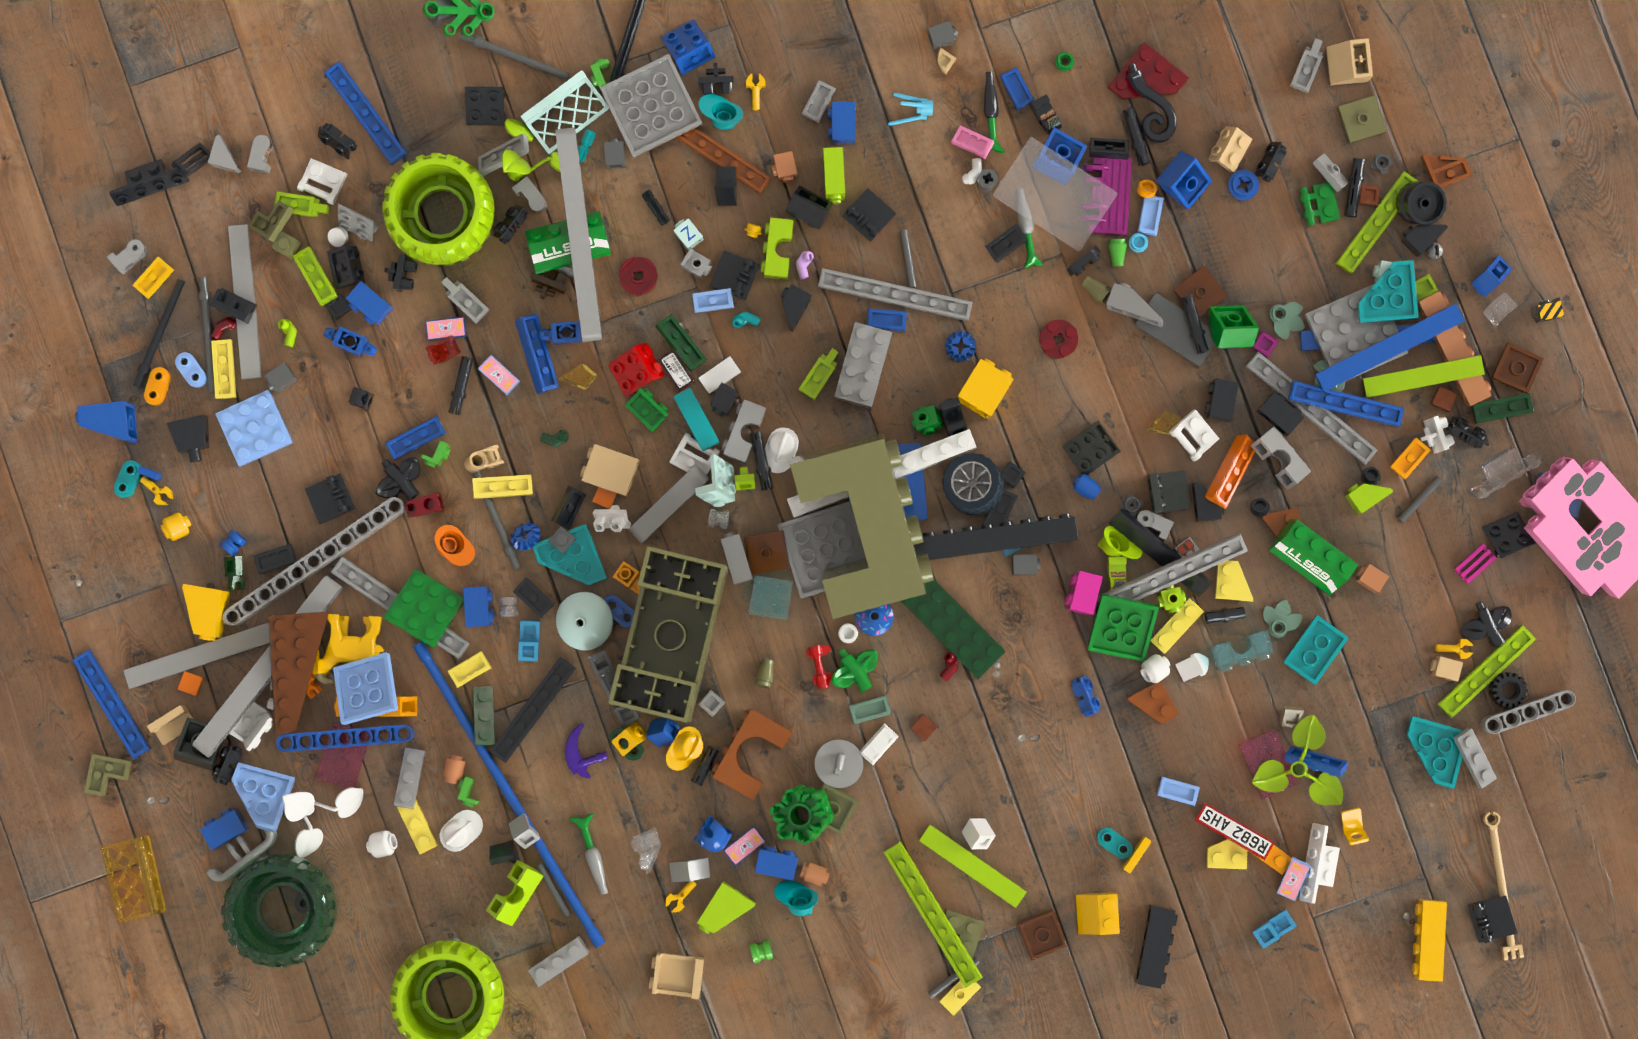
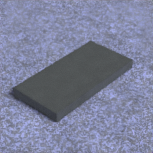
M1155 293L1148 305L1163 319V326L1159 327L1141 320H1137L1134 326L1197 367H1200L1215 344L1211 338L1210 327L1201 322L1202 329L1206 332L1204 335L1209 351L1197 354L1194 340L1190 336L1191 330L1186 312L1158 293Z

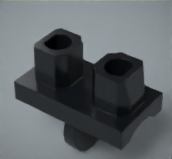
M713 63L714 69H706V75H714V77H699V85H701L703 95L713 94V84H720L721 94H731L734 77L718 76V74L726 73L725 68H718L717 63Z
M400 254L398 265L396 262H392L391 268H385L384 272L389 274L388 281L394 282L393 289L397 292L413 290L414 280L406 278L407 271L416 273L418 263L409 259L406 255Z

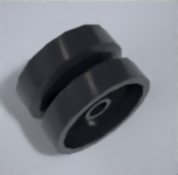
M1410 182L1400 189L1396 197L1397 212L1408 223L1426 225L1435 223L1443 216L1446 210L1447 199L1445 192L1439 185L1433 182Z

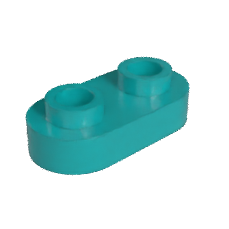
M129 460L122 465L114 484V492L117 496L129 498L134 494L142 475L137 473L139 466L141 467L140 463ZM132 466L134 471L129 473L128 469ZM125 484L126 490L122 492L121 486Z
M1108 827L1098 831L1096 838L1102 847L1120 859H1126L1131 856L1133 847L1128 840ZM1109 834L1110 840L1105 841L1104 835ZM1126 846V852L1121 853L1120 847Z

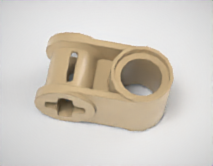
M490 446L472 453L465 459L464 466L466 470L476 473L503 465L504 460H501L498 452L499 446ZM472 458L479 462V466H475L472 463Z

